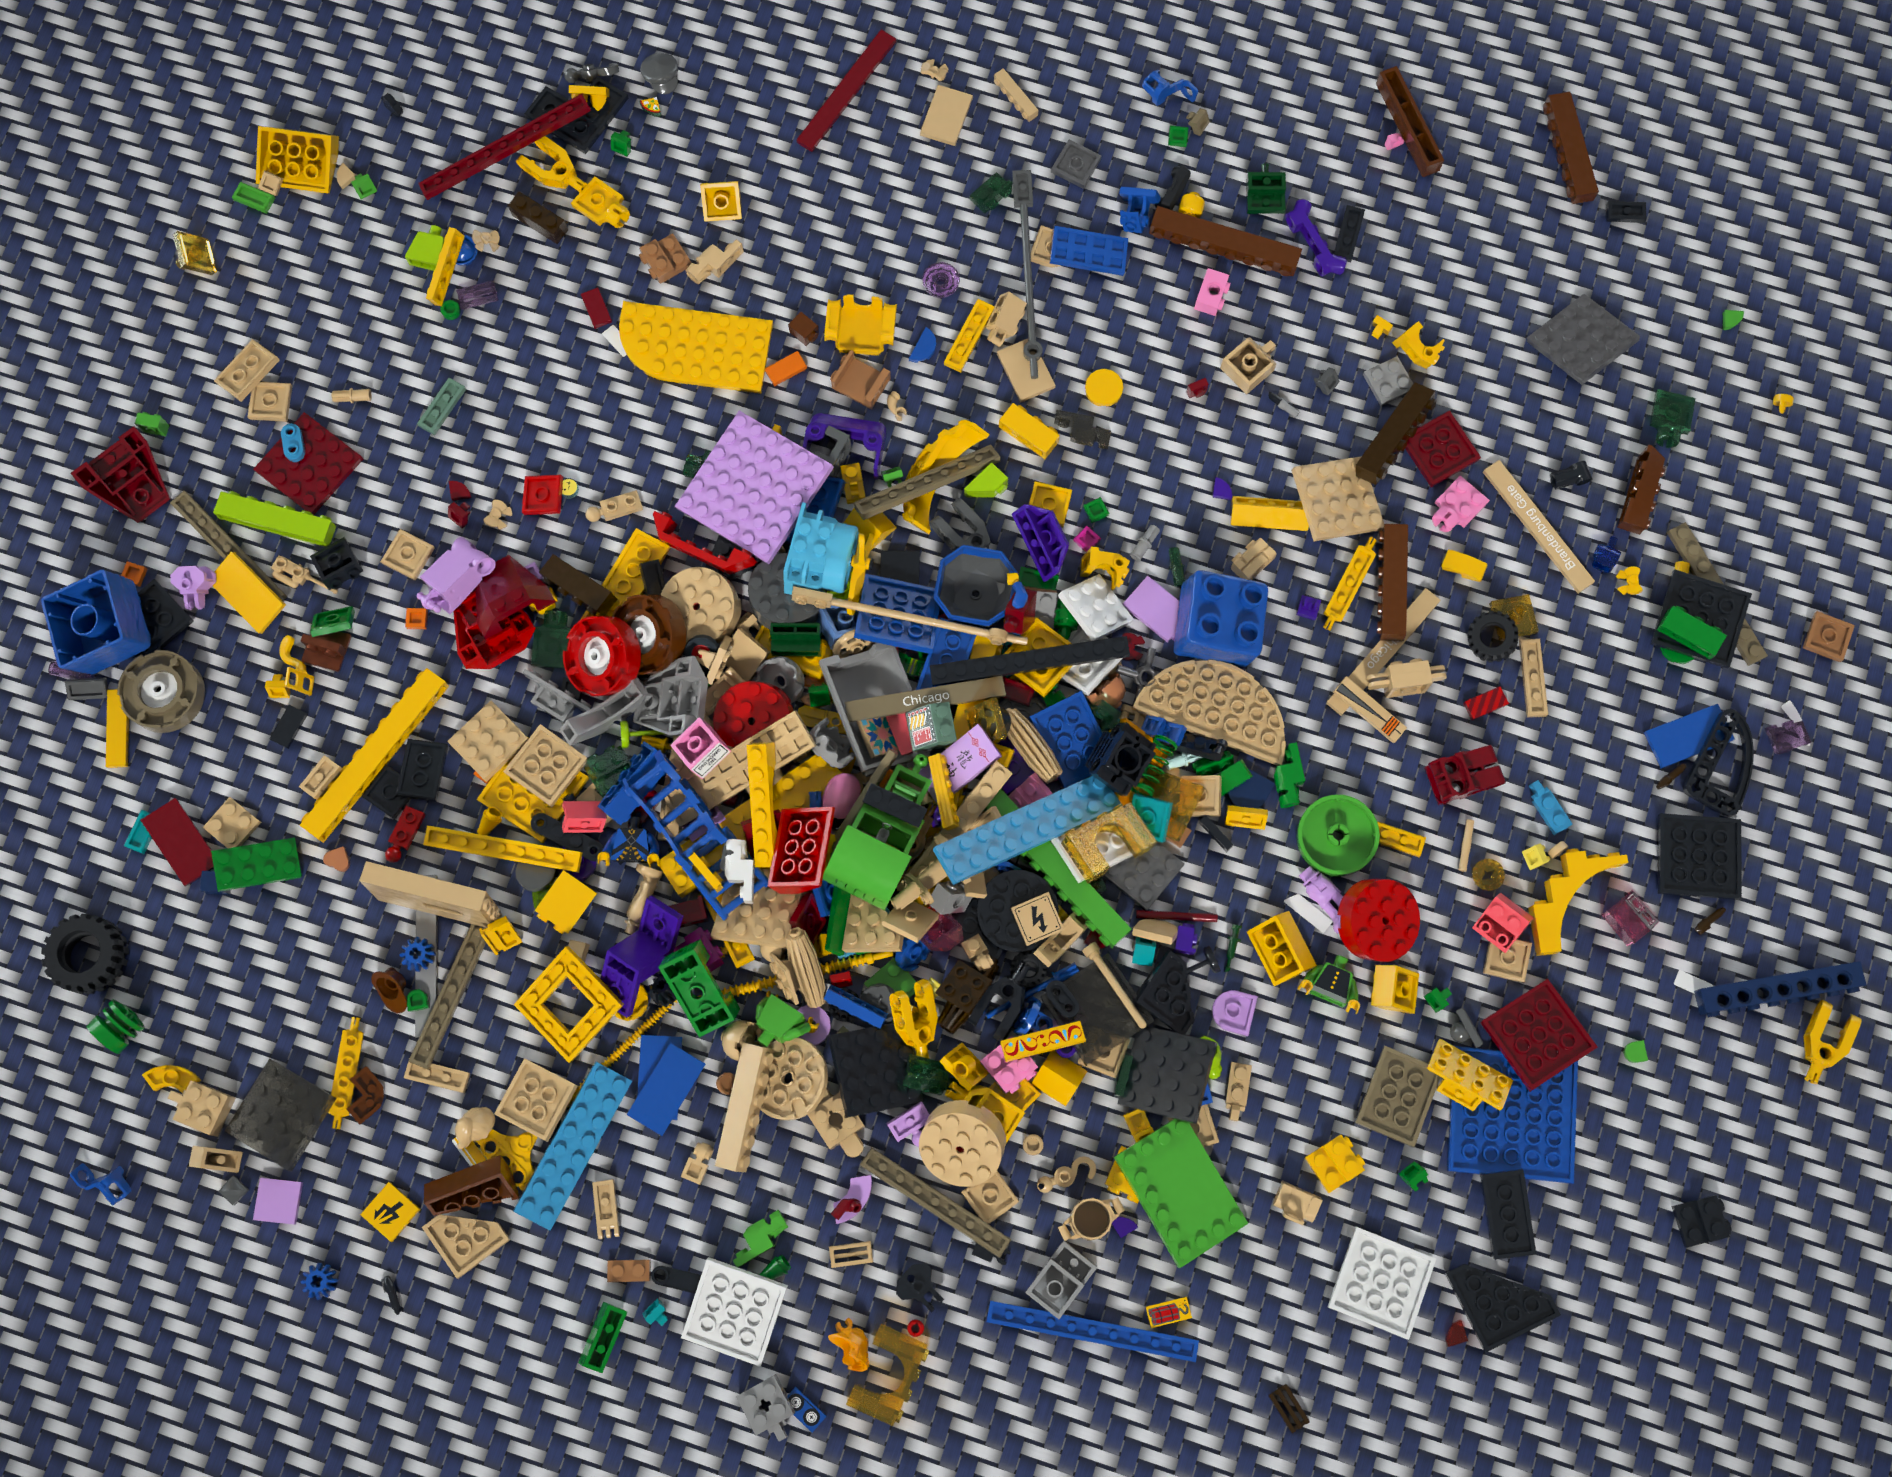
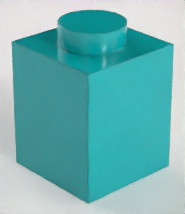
M1135 936L1132 963L1141 966H1152L1156 941Z

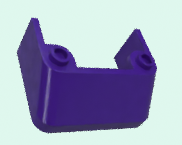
M823 413L815 414L811 418L805 431L803 448L810 451L811 442L821 441L826 435L825 431L828 426L834 427L850 435V439L863 441V445L867 450L876 452L873 470L874 479H879L887 435L886 427L882 423Z

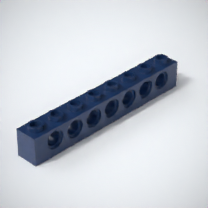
M1861 961L1701 988L1695 990L1694 993L1699 1014H1707L1709 1018L1720 1016L1721 1011H1727L1728 1014L1741 1012L1740 1008L1747 1007L1748 1011L1760 1009L1762 1004H1767L1768 1007L1778 1006L1780 1001L1787 1000L1788 1004L1800 1002V998L1807 997V1000L1819 999L1820 994L1827 993V997L1837 996L1843 990H1847V994L1860 991V987L1867 986ZM1838 975L1843 979L1842 985L1837 980ZM1818 979L1822 980L1823 988L1818 986ZM1798 982L1803 985V992L1798 989ZM1778 985L1783 988V995L1779 994L1777 990ZM1758 989L1763 991V999L1758 996ZM1738 992L1744 996L1743 1002L1738 999ZM1718 995L1724 999L1723 1006L1717 1001Z

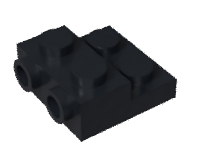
M345 537L310 556L322 582L328 590L340 588L343 582L349 579H356L363 572L357 557L354 555Z
M1717 1195L1671 1206L1685 1248L1730 1237L1729 1232L1732 1231L1730 1222L1724 1219L1722 1213L1725 1210L1724 1203L1721 1199L1717 1198Z

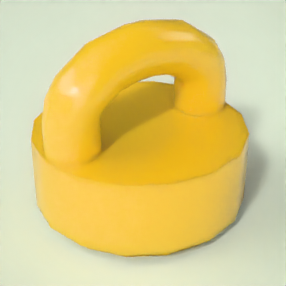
M1776 394L1773 398V405L1779 406V412L1783 414L1786 407L1793 405L1794 398L1788 394Z

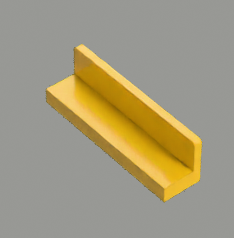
M1232 496L1231 525L1308 531L1309 525L1301 501Z

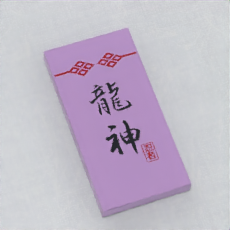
M977 724L941 753L947 759L946 766L949 770V780L952 783L951 790L954 794L1002 757L980 724ZM928 763L925 768L921 769L919 774L932 780L928 792L937 803L931 769Z

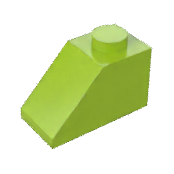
M991 462L964 488V495L967 498L995 497L998 493L1001 495L1008 488V477Z

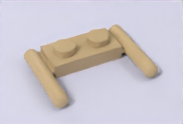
M731 666L721 674L719 680L716 679L707 688L704 721L713 729V721L708 716L715 711L721 696L734 685L746 682Z

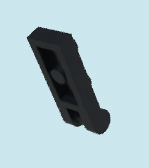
M1185 732L1180 747L1177 746L1176 751L1220 761L1223 757V752L1228 747V743L1223 739L1213 740ZM1168 744V747L1175 748L1172 744Z

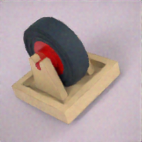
M696 635L685 646V657L695 656L702 670H709L706 677L708 684L712 685L715 679L719 680L733 649V645L730 644L733 638L725 635L719 646L716 640L710 636Z

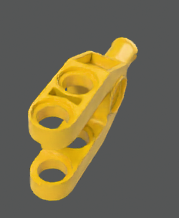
M546 136L534 143L543 152L557 161L550 171H544L536 165L534 160L530 161L523 155H520L516 160L521 169L545 186L566 189L570 185L580 193L582 188L584 189L587 185L586 182L577 177L566 150Z
M921 979L914 984L916 996L914 999L917 1002L919 1011L916 1022H913L909 997L903 990L892 993L889 1000L895 1030L906 1045L915 1048L917 1063L926 1064L930 1062L927 1045L934 1041L938 1016L932 986L928 980Z
M1820 1000L1816 1005L1803 1036L1805 1059L1811 1063L1804 1079L1807 1082L1810 1080L1809 1083L1818 1084L1823 1069L1832 1067L1849 1054L1862 1022L1861 1018L1850 1014L1851 1016L1846 1021L1843 1030L1839 1032L1841 1036L1836 1048L1822 1042L1820 1038L1833 1009V1005L1825 1000ZM1820 1049L1825 1052V1058L1821 1057Z

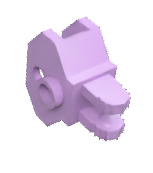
M207 566L178 567L170 575L171 584L180 590V594H183L184 607L188 610H192L195 606L198 610L205 608V594H209L208 590L216 583V573Z

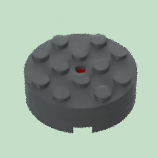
M788 553L776 554L770 564L762 561L752 572L748 583L749 602L753 614L758 619V622L769 630L771 623H817L820 608L812 604H797L792 600V595L784 593L783 571Z

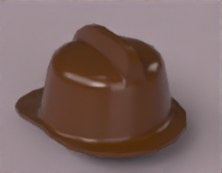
M390 967L384 972L378 971L373 973L371 977L372 984L378 991L385 1006L394 1013L404 1012L407 1008V1000L403 993L406 987L404 976L396 971L394 967Z

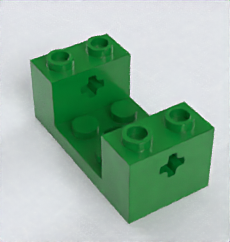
M701 939L665 956L658 967L699 1037L734 1021L740 1011V1007L731 991L723 995L706 966L710 955ZM692 989H701L703 995L700 997L695 996L692 993Z

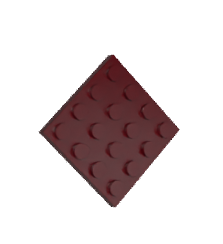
M304 412L294 423L302 431L305 447L304 458L298 462L288 460L284 455L282 438H280L253 470L303 510L311 512L314 516L362 462L363 457ZM290 430L288 435L292 434L293 430Z
M1548 979L1480 1022L1529 1092L1598 1048Z

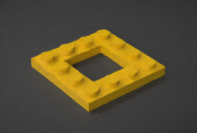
M566 946L514 1004L568 1063L572 1062L624 1005L569 946ZM567 977L594 1005L571 1031L544 1004Z

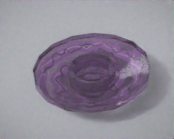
M938 262L930 265L924 271L922 281L926 292L934 297L943 298L954 294L958 289L960 277L956 268L951 264ZM943 281L944 284L940 285L938 284V282Z

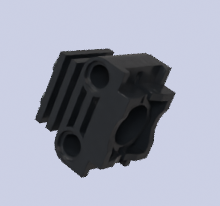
M1127 722L1118 723L1111 732H1103L1084 766L1089 769V773L1117 794L1127 796L1132 787L1138 785L1143 772L1156 754L1153 752L1156 744L1150 742L1131 728Z

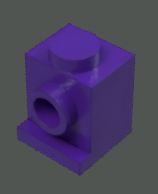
M1182 923V926L1177 927L1178 933L1173 952L1194 955L1196 949L1192 948V946H1196L1197 943L1194 925Z

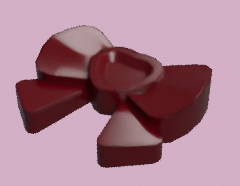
M1124 633L1122 636H1127L1130 657L1122 658V660L1131 661L1135 659L1138 661L1143 657V654L1134 650L1135 645H1144L1145 641L1142 636L1137 637L1133 633Z

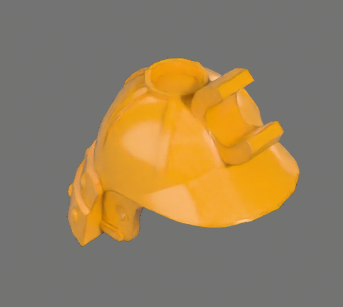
M850 1318L845 1320L847 1328H843L840 1322H837L835 1328L838 1333L830 1334L828 1338L833 1344L843 1349L842 1362L848 1365L847 1369L859 1372L868 1370L869 1344L864 1331L859 1328H852L853 1325Z

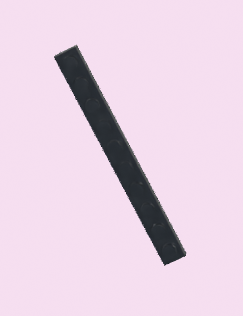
M1127 636L929 665L932 686H940L1130 657Z

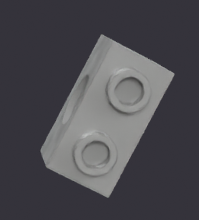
M951 881L937 883L931 894L934 902L930 906L941 915L965 912L973 897L965 896L964 884L962 882L955 885Z

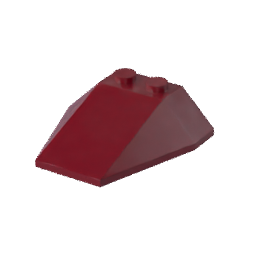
M133 426L118 437L120 440L89 463H83L70 474L84 490L137 523H140L167 503L170 497L148 442L136 427Z
M510 555L496 561L494 570L489 575L483 576L482 581L475 588L477 624L485 640L503 631L499 623L500 620L532 603L540 611L556 602L548 586Z

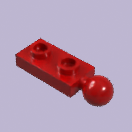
M405 806L388 840L389 843L393 844V847L388 848L385 852L387 861L391 863L398 862L401 858V848L408 851L425 817V813Z

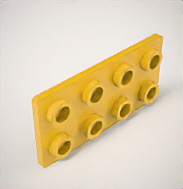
M1442 1039L1437 1041L1427 1066L1429 1071L1443 1078L1436 1091L1472 1111L1476 1109L1481 1101L1488 1103L1498 1110H1502L1513 1082L1508 1076Z

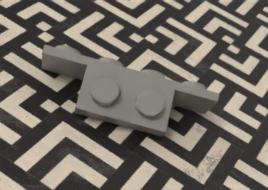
M524 669V675L540 685V688L530 702L561 722L565 723L575 707L583 712L590 710L592 707L584 700L580 702L575 700V696L569 691L565 690L562 692L557 689L559 686L551 680L547 682L542 680V676L536 671L532 670L529 672Z

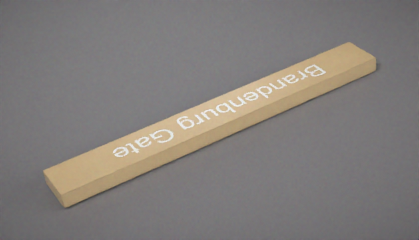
M1498 460L1486 468L1483 474L1574 590L1579 594L1592 585L1595 580L1502 462Z

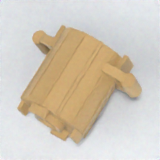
M1118 1197L1107 1200L1083 1199L1072 1208L1070 1217L1058 1229L1064 1241L1078 1238L1087 1241L1101 1239L1110 1231L1112 1222L1125 1210ZM1110 1202L1112 1203L1117 1214H1114L1109 1204ZM1068 1223H1069L1070 1228H1071V1230H1072V1232H1073V1234H1074L1073 1236H1071V1234H1070V1232H1069V1230H1068V1228H1067V1226H1066V1224H1068Z

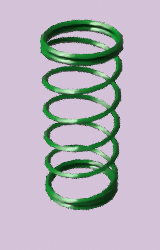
M1155 735L1153 738V743L1157 744L1156 748L1169 756L1174 755L1172 751H1176L1178 747L1173 740L1163 735ZM1156 738L1163 739L1169 742L1175 748H1171L1160 743ZM1154 755L1153 758L1156 761L1164 765H1169V762L1167 760H1165L1162 757ZM1151 764L1148 765L1153 771L1164 774V771L1159 767ZM1143 773V776L1148 780L1160 783L1157 778ZM1140 782L1137 787L1144 789L1150 795L1141 793L1134 787L1131 789L1134 793L1152 797V792H1155L1152 787Z

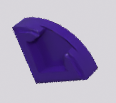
M1216 477L1212 498L1232 500V490L1228 483Z
M1117 1217L1112 1222L1120 1238L1138 1228L1134 1221L1126 1217Z

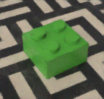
M147 412L137 413L134 424L142 432L167 436L169 425L162 416L158 414L150 415Z

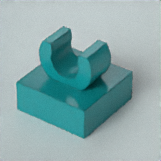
M658 1298L642 1313L644 1319L650 1325L655 1320L661 1326L668 1321L667 1316L663 1313L666 1310L665 1306Z

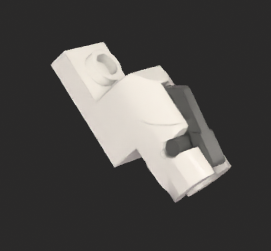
M728 839L724 843L720 869L725 872L729 883H744V886H740V898H743L745 904H754L755 862L753 860H746L748 854L745 840Z

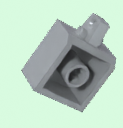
M777 1374L739 1394L736 1398L755 1436L768 1430L769 1434L774 1432L780 1442L788 1437L783 1426L787 1425L785 1419L794 1415L795 1411ZM763 1399L766 1402H771V1405H769V1410L767 1408H762L761 1405L763 1404Z

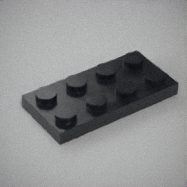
M1518 1169L1480 1174L1493 1259L1537 1255L1524 1170Z

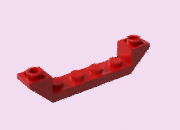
M656 511L653 513L659 539L682 553L729 575L754 566L757 562L751 557L752 553L743 548L741 551L734 548L727 559L722 555H718V557L712 555L713 552L707 548L702 547V549H699L695 543L689 540L684 542L680 540V536L673 533L677 524L672 520L673 517L664 511L662 514Z

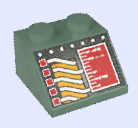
M949 702L928 704L905 713L913 752L948 748L956 742L957 738Z

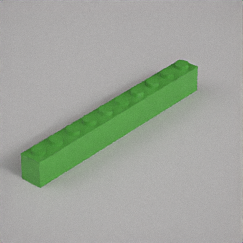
M1000 789L983 812L992 806H996L1001 816H1004L1019 808ZM1050 841L1020 854L1023 857L1026 855L1031 862L1029 864L1035 871L1038 872L1040 870L1043 873V879L1049 886L1054 885L1058 890L1057 894L1063 901H1069L1072 905V911L1078 917L1082 915L1086 920V926L1092 932L1095 930L1100 935L1099 939L1106 947L1110 946L1113 948L1130 933L1132 929L1087 880L1080 883L1077 882L1063 858Z

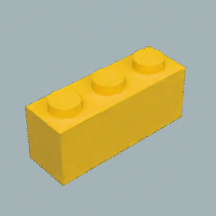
M1012 403L999 420L1000 429L1044 459L1048 457L1059 443L1060 435L1057 430L1044 425L1037 416L1028 414L1027 410L1021 405L1017 406Z

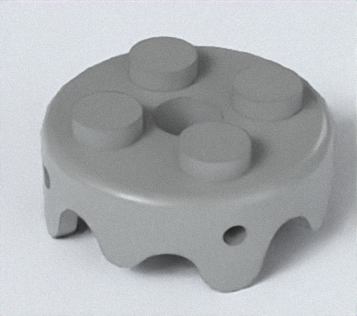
M779 656L768 659L756 670L757 682H766L777 686L787 694L792 703L799 699L804 690L805 680L801 668L787 657ZM778 676H781V677L784 678V680H785V685H784V686H781V685L778 683V681H777Z
M825 718L810 730V735L817 745L812 750L817 756H821L831 767L844 768L854 759L855 754L853 752L849 753L851 744L848 737H841L836 726L827 728L829 720Z

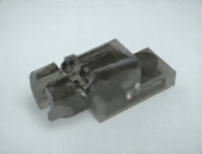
M1056 410L1054 424L1062 428L1073 427L1070 441L1093 447L1094 443L1098 442V448L1108 450L1111 430L1097 425L1093 427L1094 416Z

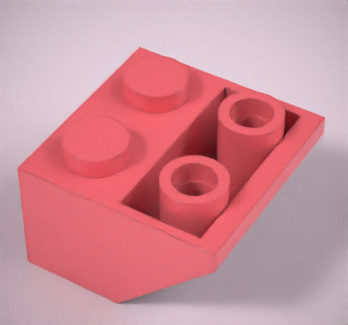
M1499 893L1472 929L1506 953L1534 917L1502 893Z

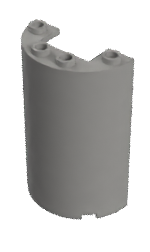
M875 643L868 651L840 659L839 655H834L819 661L820 668L860 770L866 777L874 774L885 755L871 759L857 721L849 723L844 703L913 691L895 646ZM932 750L916 751L911 755L902 756L900 751H898L899 755L890 769H895L897 764L907 767L906 764L912 762L917 754H924L929 757Z

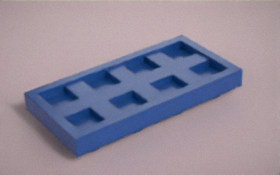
M1054 226L1049 264L1123 276L1126 266L1128 238Z

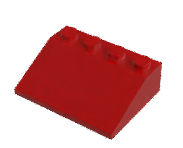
M834 807L781 810L767 885L769 888L779 894H799L822 886L835 812Z

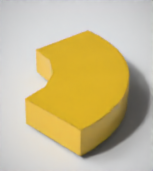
M174 1065L158 1066L142 1074L153 1091L163 1087H174L183 1093L184 1090H187L190 1081H202L192 1071Z

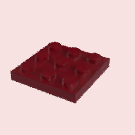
M1450 410L1417 428L1416 434L1413 438H1409L1405 448L1430 487L1481 459V456Z

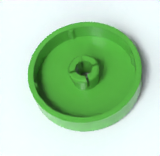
M1329 795L1318 799L1306 809L1298 823L1296 838L1298 849L1309 866L1322 874L1341 877L1358 872L1371 861L1379 845L1380 833L1374 814L1364 803L1346 795ZM1334 831H1339L1343 835V839L1339 842L1332 835Z

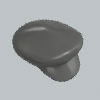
M654 53L645 58L640 67L643 78L659 94L673 92L678 84V64L676 59L667 53Z

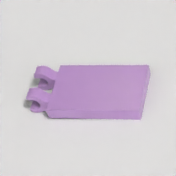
M1147 576L1126 599L1123 605L1132 615L1167 643L1170 639L1175 641L1179 600Z

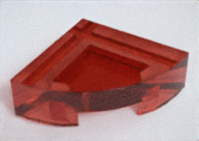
M1457 1320L1449 1328L1446 1336L1447 1347L1468 1341L1461 1320Z

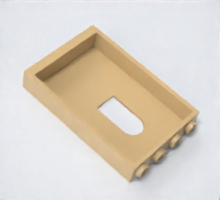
M367 861L359 880L378 901L488 928V924L502 918L501 910L489 894L483 890Z

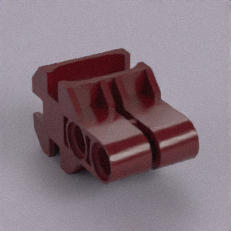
M1492 745L1471 751L1458 752L1453 756L1442 757L1428 763L1425 771L1438 805H1444L1456 799H1464L1506 783L1500 765L1485 769L1498 763ZM1445 765H1449L1453 769V773L1447 772ZM1452 784L1459 785L1460 792L1454 790Z

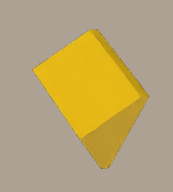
M738 181L700 184L704 221L742 219L741 194Z
M853 508L844 521V524L857 526L859 533L864 534L865 541L869 533L875 534L871 550L897 528L883 512L863 520L855 508Z
M1052 1050L1031 1084L1066 1106L1087 1071L1068 1058L1059 1056L1055 1050Z

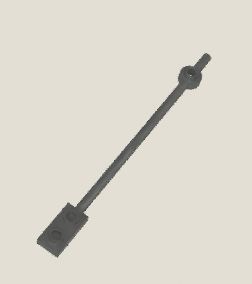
M1031 170L1012 171L1014 208H1020L1027 303L1028 342L1024 345L1023 355L1025 359L1030 361L1031 379H1037V360L1041 358L1043 348L1036 341L1028 222V207H1033ZM1034 351L1036 354L1032 355L1029 352Z

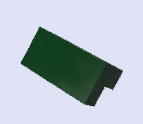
M771 623L772 656L821 657L823 633L820 623Z

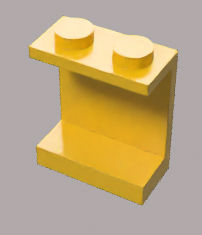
M563 870L535 909L538 913L536 916L545 923L549 920L555 924L553 928L559 933L564 934L566 932L569 934L588 905L595 898L597 892Z

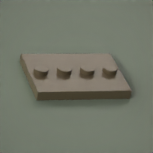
M1383 1046L1355 1123L1410 1147H1415L1440 1076L1427 1069L1428 1063L1390 1047Z

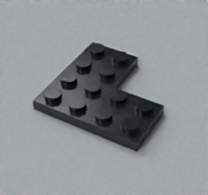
M598 76L590 86L606 87L609 89V97L606 98L604 106L597 111L590 101V96H588L587 103L591 111L552 132L553 135L584 154L590 150L629 99L628 94ZM545 86L524 115L527 119L533 121L569 100Z

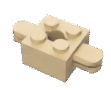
M1418 658L1410 660V663H1402V661L1392 662L1384 673L1371 674L1366 679L1367 682H1371L1368 684L1369 690L1384 688L1385 698L1425 693L1434 681L1444 680L1447 676L1446 673H1441L1445 671L1444 665L1430 667L1428 660L1422 661V659Z
M826 1088L821 1102L808 1116L830 1150L840 1144L847 1156L857 1157L864 1149L863 1142L857 1135V1132L865 1128V1125L859 1116L846 1118L840 1092L832 1096L828 1088Z

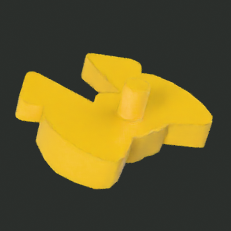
M1628 567L1624 571L1620 570L1616 575L1618 579H1627V585L1618 587V591L1623 595L1626 593L1636 595L1643 591L1639 585V567Z

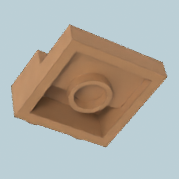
M673 233L658 242L654 239L639 248L641 252L639 257L644 265L648 264L650 268L648 271L653 280L657 279L660 284L683 272L692 263Z

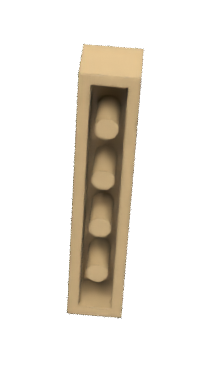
M1003 68L994 74V83L1001 88L1003 94L1007 95L1008 100L1015 105L1016 110L1022 113V117L1027 119L1028 122L1038 116V109Z

